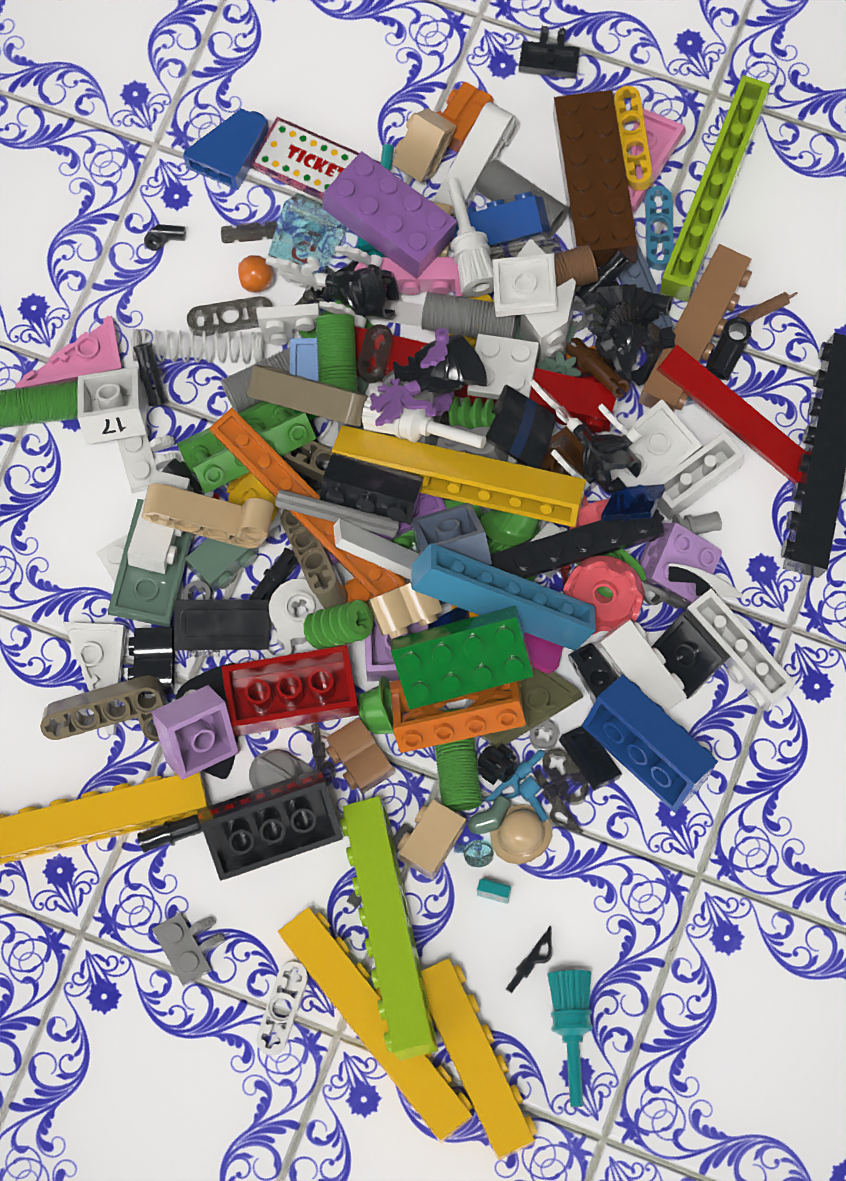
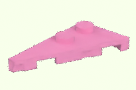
M643 108L654 183L686 133V128L683 124ZM634 121L633 130L637 129L640 123ZM634 145L631 148L630 155H639L644 148ZM641 165L635 166L637 179L643 178ZM628 186L632 212H636L651 186L642 191L633 190Z
M112 315L104 318V323L89 334L87 332L83 333L74 343L66 345L49 357L50 361L37 371L31 370L24 375L22 380L16 383V388L77 381L78 376L122 369Z

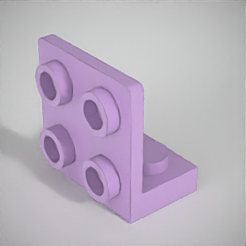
M676 522L663 523L664 536L657 538L655 541L647 542L639 564L644 569L646 582L658 584L670 592L682 596L684 600L692 604L701 597L696 595V584L669 582V564H682L701 569L713 575L722 555V550Z

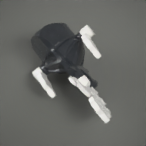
M336 246L335 252L347 256L354 261L362 262L367 267L356 271H336L333 275L326 273L315 274L314 271L319 270L320 267L319 260L315 257H308L307 262L309 264L302 265V268L290 260H283L279 257L276 259H266L265 263L278 268L279 270H277L276 274L282 276L289 283L298 281L300 282L299 287H304L305 289H307L308 285H311L314 291H317V289L322 290L324 287L322 298L327 302H320L319 308L334 314L353 315L355 317L354 326L364 328L366 317L368 316L390 318L395 315V310L385 309L386 300H399L396 278L391 271L381 269L383 258L380 256H369L366 252L350 246ZM333 299H337L341 301L342 304H337L332 301Z
M534 379L529 383L555 409L556 415L564 423H567L568 429L584 443L582 456L583 474H580L555 449L551 454L573 477L586 479L585 490L594 481L607 493L624 490L627 486L619 477L612 481L610 471L614 469L627 468L636 478L640 475L642 468L641 460L629 448L642 436L634 426H631L629 429L626 428L619 419L601 404L598 407L599 410L624 435L622 437L613 434L596 435L589 425L584 421L581 422L578 418L572 417L565 407L561 406Z

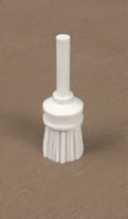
M457 178L449 179L447 185L459 227L457 237L451 241L450 247L454 252V261L458 264L461 295L479 297L480 295L492 293L494 290L493 264L489 256L491 249L487 244V235L476 231L470 225L459 180Z
M372 390V393H375V396L377 397L381 393L384 394L383 392H379L378 390ZM370 395L364 403L361 417L364 430L394 434L399 439H408V441L413 443L418 442L423 435L429 436L433 434L483 449L485 446V436L434 422L433 417H428L425 414V409L411 410L403 406V413L400 414V418L395 419L392 424L385 423L382 426H376L375 420L381 415L383 410L380 413H377L376 409L370 410L372 405Z

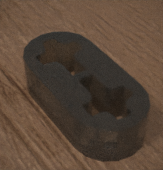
M376 324L371 326L364 337L357 367L361 379L367 383L380 382L387 371L393 349V335L391 330L385 325ZM379 335H384L385 341H381L379 349L376 350L374 339H377ZM376 358L378 369L368 373L366 367H370L372 359Z
M560 748L548 750L542 760V769L565 803L576 806L582 804L587 799L589 793L587 780L565 750ZM552 757H555L556 760H564L562 769L565 774L562 775L556 767L549 768ZM568 778L574 786L579 784L582 786L579 797L574 793L567 794L569 785L566 780Z

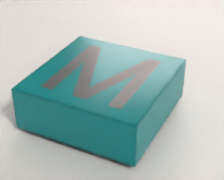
M483 878L479 880L477 896L505 904L509 903L511 887L509 885Z

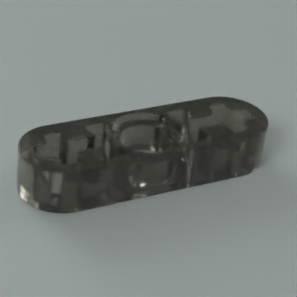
M263 296L193 307L188 312L186 320L190 332L193 330L194 335L202 337L204 330L206 331V336L215 335V331L218 334H222L228 331L234 332L259 328L256 313L257 307H273L268 298ZM244 308L247 309L248 319L246 320L243 313ZM228 310H234L238 312L239 317L235 322L227 323L222 319L223 314ZM213 313H216L218 324H214ZM199 316L204 317L203 326H198L197 324Z

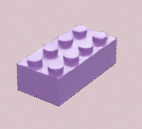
M363 151L353 159L323 194L322 209L416 279L450 243L455 235L456 219Z

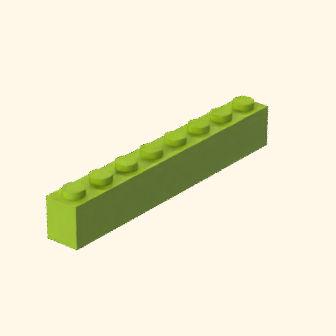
M742 75L663 274L660 293L689 302L767 103L770 83Z
M380 796L342 806L344 817L340 818V824L344 837L349 836L351 847L346 848V854L350 866H355L357 877L352 878V883L356 896H361L363 907L358 908L362 926H367L369 938H365V946L369 958H374L376 967L371 969V976L375 988H380L382 1000L377 1001L381 1019L387 1021L389 1030L384 1032L388 1052H393L400 1061L439 1051L387 808Z

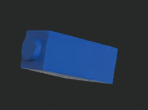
M242 108L185 150L183 158L186 169L239 191L270 134L268 119L257 111L249 112Z

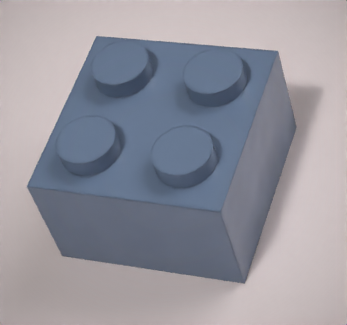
M465 503L413 518L411 527L419 556L433 543L487 565L492 564L485 530L471 504Z

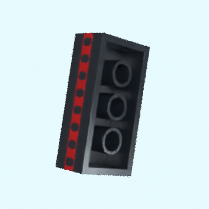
M320 768L197 810L200 825L220 881L343 839Z

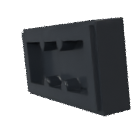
M580 726L560 737L559 742L594 791L619 780L622 775L619 768L604 747L583 727Z

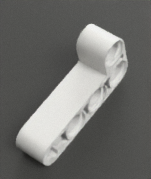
M491 102L485 104L434 198L435 203L440 202L453 207L447 181L457 178L465 206L469 208L477 193L476 183L482 171L492 160L496 159L503 144L510 145L515 138L520 126V121L516 115Z

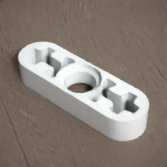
M298 962L285 963L280 968L256 1036L257 1046L265 1055L276 1056L286 1048L308 984V973L305 967ZM294 969L298 970V975L302 978L301 982L295 981L291 989L292 993H298L296 998L287 993H278L280 988L285 991L287 990L289 981L284 976L286 973L291 974ZM287 1000L291 1003L292 1010L287 1017L279 1018L273 1013V1006L277 1001ZM269 1019L277 1024H287L285 1030L278 1027L276 1037L281 1041L279 1045L273 1044L271 1049L267 1048V1043L263 1040L265 1035H271L274 1028L273 1024H267Z

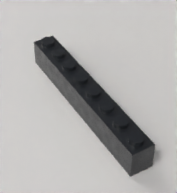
M834 333L827 342H823L819 350L818 359L822 360V363L813 381V387H816L817 390L815 397H812L808 407V415H811L810 425L806 426L802 442L806 444V454H801L797 466V471L802 472L801 481L796 482L793 488L792 500H795L794 511H790L786 523V528L790 529L789 538L784 541L781 549V558H785L783 569L819 578L828 570L846 472V336Z

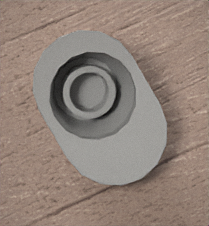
M279 749L267 750L259 754L252 761L249 769V781L252 788L258 790L311 772L314 769L288 752Z

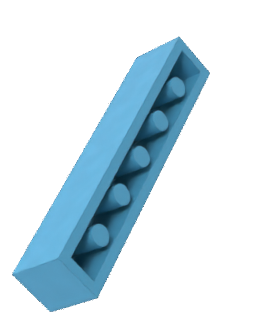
M433 543L411 565V590L478 615L516 606L524 632L576 651L596 631L595 606Z

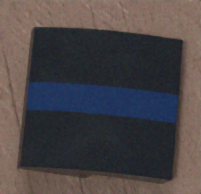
M504 385L492 410V413L496 416L485 436L486 442L525 466L539 469L552 437L556 415L509 385Z

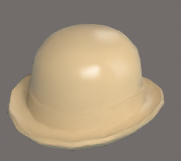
M525 804L512 806L508 809L500 827L495 831H491V846L496 855L507 863L520 865L531 862L541 856L548 848L553 836L552 823L549 819L541 822L533 806Z

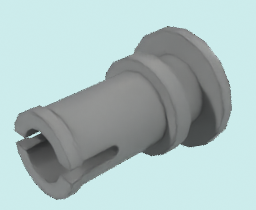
M718 511L694 517L688 514L684 516V519L679 514H674L672 517V522L678 523L696 535L722 529V521Z

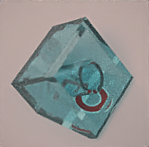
M297 193L283 204L268 255L275 259L279 257L283 260H290L301 268L302 265L309 264L307 262L308 257H315L319 260L320 267L314 273H326L337 253L335 252L336 246H341L347 227L324 211L322 203Z

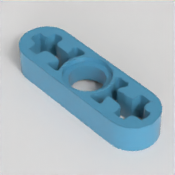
M664 186L650 188L645 197L646 262L650 268L657 271L666 269L674 249L672 194ZM657 196L661 197V201H663L661 213H656V202L654 200ZM655 222H662L667 226L668 230L663 234H656L651 230V225ZM657 243H663V260H657Z

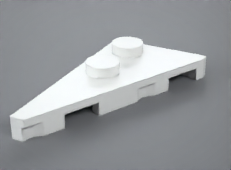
M64 622L65 631L69 635L74 648V654L82 668L81 672L88 690L93 691L120 683L126 626ZM119 700L109 702L112 706L119 707ZM117 723L105 727L107 735L116 736Z

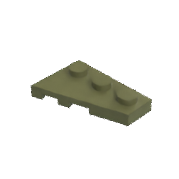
M533 667L534 677L520 680L525 726L481 735L480 737L497 749L501 743L507 745L583 698L581 691L556 673L547 674Z

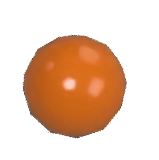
M250 255L243 258L238 264L241 286L248 292L260 293L266 290L272 283L274 278L273 268L265 263L266 259L264 257Z

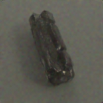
M276 221L265 222V225H261V222L237 224L236 228H233V225L221 227L220 234L224 244L234 243V240H239V242L263 240L262 237L277 239L279 237V228Z

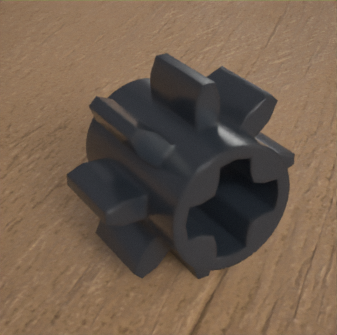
M502 743L498 749L494 746L486 747L478 758V766L481 767L478 772L482 774V778L492 785L497 780L503 783L508 782L517 770V763L514 761L516 756L513 755L514 751Z

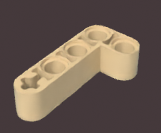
M153 483L148 485L142 517L155 524L239 547L254 549L260 547L268 537L274 505L264 499L250 498L240 506L165 484Z

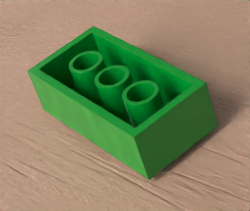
M516 606L392 639L391 653L409 710L534 677L532 658Z

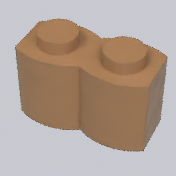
M359 717L326 737L329 747L325 748L335 765L340 762L345 768L346 772L342 775L352 791L357 788L363 795L394 775L393 767Z

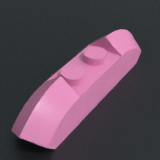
M436 257L418 279L389 258H383L381 269L391 271L394 274L398 291L403 294L416 295L419 292L430 291L439 294L455 292V296H464L461 295L458 264L455 263L453 257ZM360 262L354 271L366 268L367 266Z

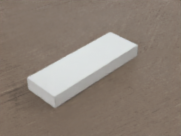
M340 518L333 526L337 548L411 580V565L419 557L418 553Z

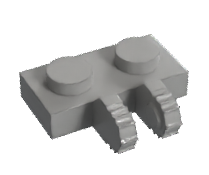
M179 913L152 928L183 987L212 971L204 954L215 949L225 941L223 935L218 934L198 946L194 937L214 926L216 922L213 917L205 918L189 928L183 916Z

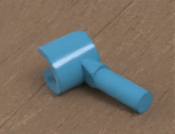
M528 777L520 784V795L533 806L541 822H545L549 818L535 797L541 788L531 777Z

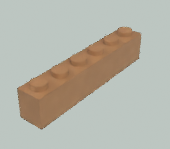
M718 244L673 330L676 334L675 346L678 344L699 363L702 359L708 361L715 347V344L711 343L714 335L721 336L728 321L724 319L727 310L730 312L734 311L740 299V295L736 293L740 286L746 288L753 273L748 270L752 258L722 244ZM674 347L663 349L641 391L638 403L651 409L660 400H663L673 412L676 409L682 411L689 396L683 392V389L656 370Z

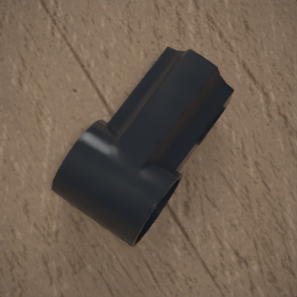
M736 317L730 319L725 324L724 332L705 366L706 369L720 380H729L743 351L748 347L752 329L747 320ZM738 331L743 334L744 338L736 340L729 333Z

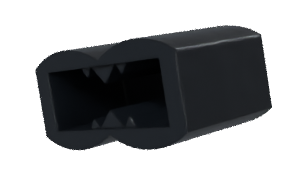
M135 628L134 637H129L128 640L129 656H134L133 667H128V680L147 675L154 676L161 682L165 694H174L175 650L173 628ZM143 691L140 693V695L153 694L150 691Z

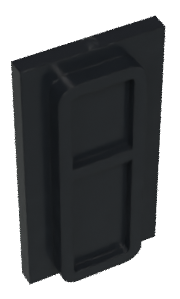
M269 599L174 600V650H269Z

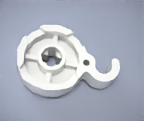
M304 578L291 579L281 584L272 594L269 603V616L276 631L278 645L284 649V652L276 656L271 654L270 651H265V659L293 654L292 647L294 645L306 643L307 640L303 627L305 618L310 613L324 609ZM297 607H305L308 612L306 615L301 613L300 617L295 616V609Z

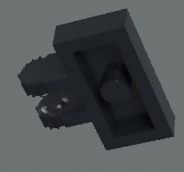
M542 26L539 42L522 40L518 72L576 79L580 47L565 46L566 28L559 29L557 44H548V26Z

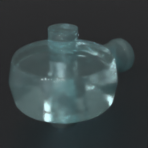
M475 840L467 845L457 843L455 846V853L463 854L466 863L471 867L481 868L487 866L494 857L492 845L487 841Z

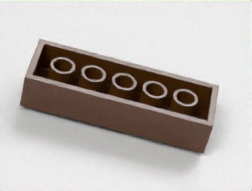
M607 90L554 96L553 119L573 249L574 247L589 245L596 267H602L617 249L632 263H636L638 243L613 91Z

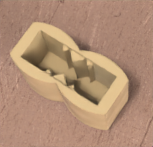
M411 583L367 600L381 636L389 634L391 639L408 633L407 626L419 622L420 627L437 621L436 614L443 611L438 599L411 590Z

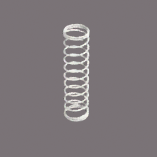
M134 329L132 332L131 353L134 361L137 360L133 347L146 343L145 329L142 330V336L140 329ZM154 330L153 352L155 355L156 351L160 362L165 360L167 351L172 362L177 360L179 351L185 363L190 359L191 351L197 363L201 361L203 351L208 363L213 361L215 352H217L218 360L222 364L226 360L227 352H229V357L233 364L237 362L240 351L245 364L249 362L252 351L256 364L264 359L265 340L262 332H258L256 335V350L254 332H251L248 357L245 360L242 332L240 331L236 357L233 360L230 332L228 331L223 360H221L218 332L215 331L213 352L209 360L205 330L202 335V345L198 360L195 353L193 330L190 335V345L186 360L183 353L181 330H179L178 345L174 359L170 348V331H166L165 351L161 359L158 348V331Z

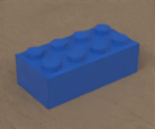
M623 674L598 696L581 726L674 813L700 790L719 762L706 747L701 746L693 739L683 726L670 718L659 704L654 703L641 691L636 683L630 681Z

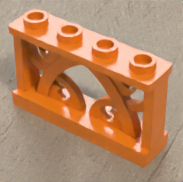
M400 680L389 682L392 696L393 732L401 753L518 728L526 724L520 681L411 710L408 708ZM463 699L475 700L474 703L465 709L452 712L438 710L450 702Z

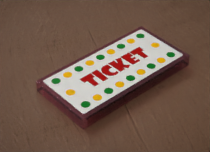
M277 116L251 160L250 168L323 201L324 191L353 161L359 152Z

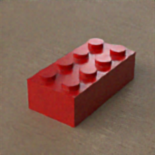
M347 645L221 667L229 719L234 737L359 715Z

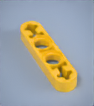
M624 86L619 88L614 94V103L627 182L631 189L642 191L649 188L653 183V171L640 93L635 87ZM626 98L631 99L632 110L626 111ZM629 121L640 123L639 127L632 131L623 128ZM634 145L644 148L639 155H630L627 151ZM641 165L643 178L637 179L635 166Z

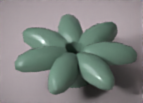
M560 350L556 353V360L551 357L544 358V362L551 367L546 369L547 371L569 376H580L582 373L579 369L572 367L576 362V357H570L565 361L564 355Z

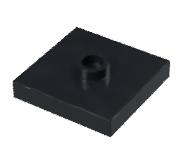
M689 610L684 611L651 646L652 649L655 647L666 660V663L663 665L669 673H674L680 678L684 684L683 692L687 699L693 697L731 657Z

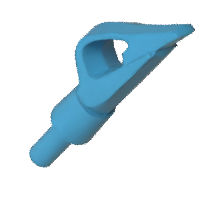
M540 749L527 762L522 761L518 765L514 776L508 782H502L484 801H495L497 796H502L506 799L517 797L520 793V781L533 772L531 768L545 756V753ZM511 786L514 788L513 793L502 795L503 790Z

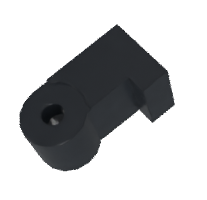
M589 643L568 654V657L594 705L598 696L615 682L617 678L596 647Z

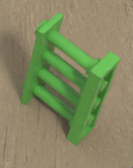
M262 401L238 413L280 456L317 439L306 413L302 411L295 414L291 408ZM209 428L176 444L185 464L192 473H195L205 494L249 472L209 431Z

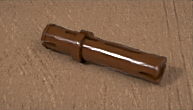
M580 338L571 339L577 347H574L570 342L567 343L566 353L569 356L576 357L577 364L582 371L594 376L614 397L621 398L624 396L618 388H621L627 394L630 387L629 382L605 363L597 350L589 348Z

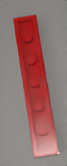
M677 344L656 370L683 389L687 396L794 485L796 482H800L802 472L797 471V466L801 454H806V451Z

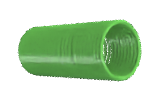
M327 314L316 317L315 335H317L318 381L358 392V382L356 379L358 376L355 375L357 374V354L355 353L356 342L354 338L355 317L350 314Z
M78 380L0 390V429L2 427L8 428L11 426H26L27 424L34 425V423L41 424L78 419Z
M456 708V709H447V710H442V711H444V712H452V711L461 710V709ZM474 737L436 745L434 748L437 762L436 768H438L439 790L441 793L440 799L443 806L454 812L471 810L481 806L483 803L479 786L480 777H478Z

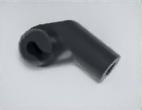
M158 224L146 234L144 245L147 249L156 251L169 240L185 241L186 226Z

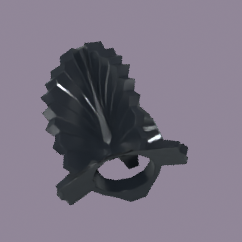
M636 284L598 287L596 293L589 291L583 297V303L588 309L585 311L584 316L589 321L588 330L597 336L595 347L601 358L628 382L634 381L638 386L645 384L655 365L659 350L675 347L674 340L676 334L672 331V327L659 329L657 325L651 323V321L658 318L659 310L654 308L655 300L649 299V292H644L643 287H637ZM641 346L645 347L648 352L646 362L637 370L631 371L633 365L637 363L638 349Z

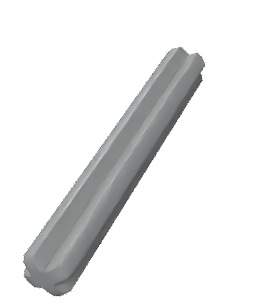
M279 490L277 493L275 505L279 508L332 522H337L340 518L370 532L389 537L397 535L399 521L285 490Z

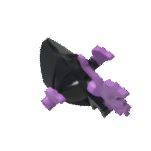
M439 328L435 331L434 341L418 350L414 355L415 357H408L407 366H400L398 362H393L395 380L390 379V384L393 387H388L383 383L382 386L377 387V390L379 392L385 391L386 393H381L378 397L375 396V393L370 395L372 404L370 410L376 409L377 413L383 410L381 415L375 420V425L392 424L395 419L400 418V414L403 413V406L411 410L425 409V414L428 417L441 416L444 411L450 410L449 406L452 405L454 391L460 390L463 385L486 387L488 379L484 365L469 342L460 333L449 336V331L446 328ZM401 381H403V382L408 381V382H409V383L405 384L404 386H399L400 383H401ZM425 390L440 394V396L434 399L433 404L427 400H415L412 397Z

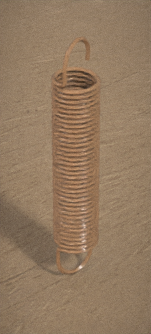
M783 292L739 313L737 317L744 318L749 323L754 322L790 304L789 299L796 296L798 292L791 295Z

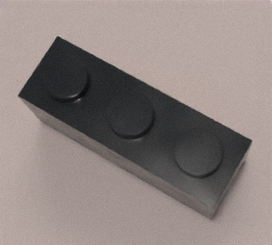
M333 452L322 478L319 500L411 525L420 500L424 477Z

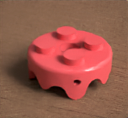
M599 555L581 561L574 567L563 588L565 595L595 606L596 631L592 635L600 631L610 632L623 621L631 620L635 622L644 601V587L637 572L629 564L611 556ZM607 587L612 591L613 596H601L597 588Z

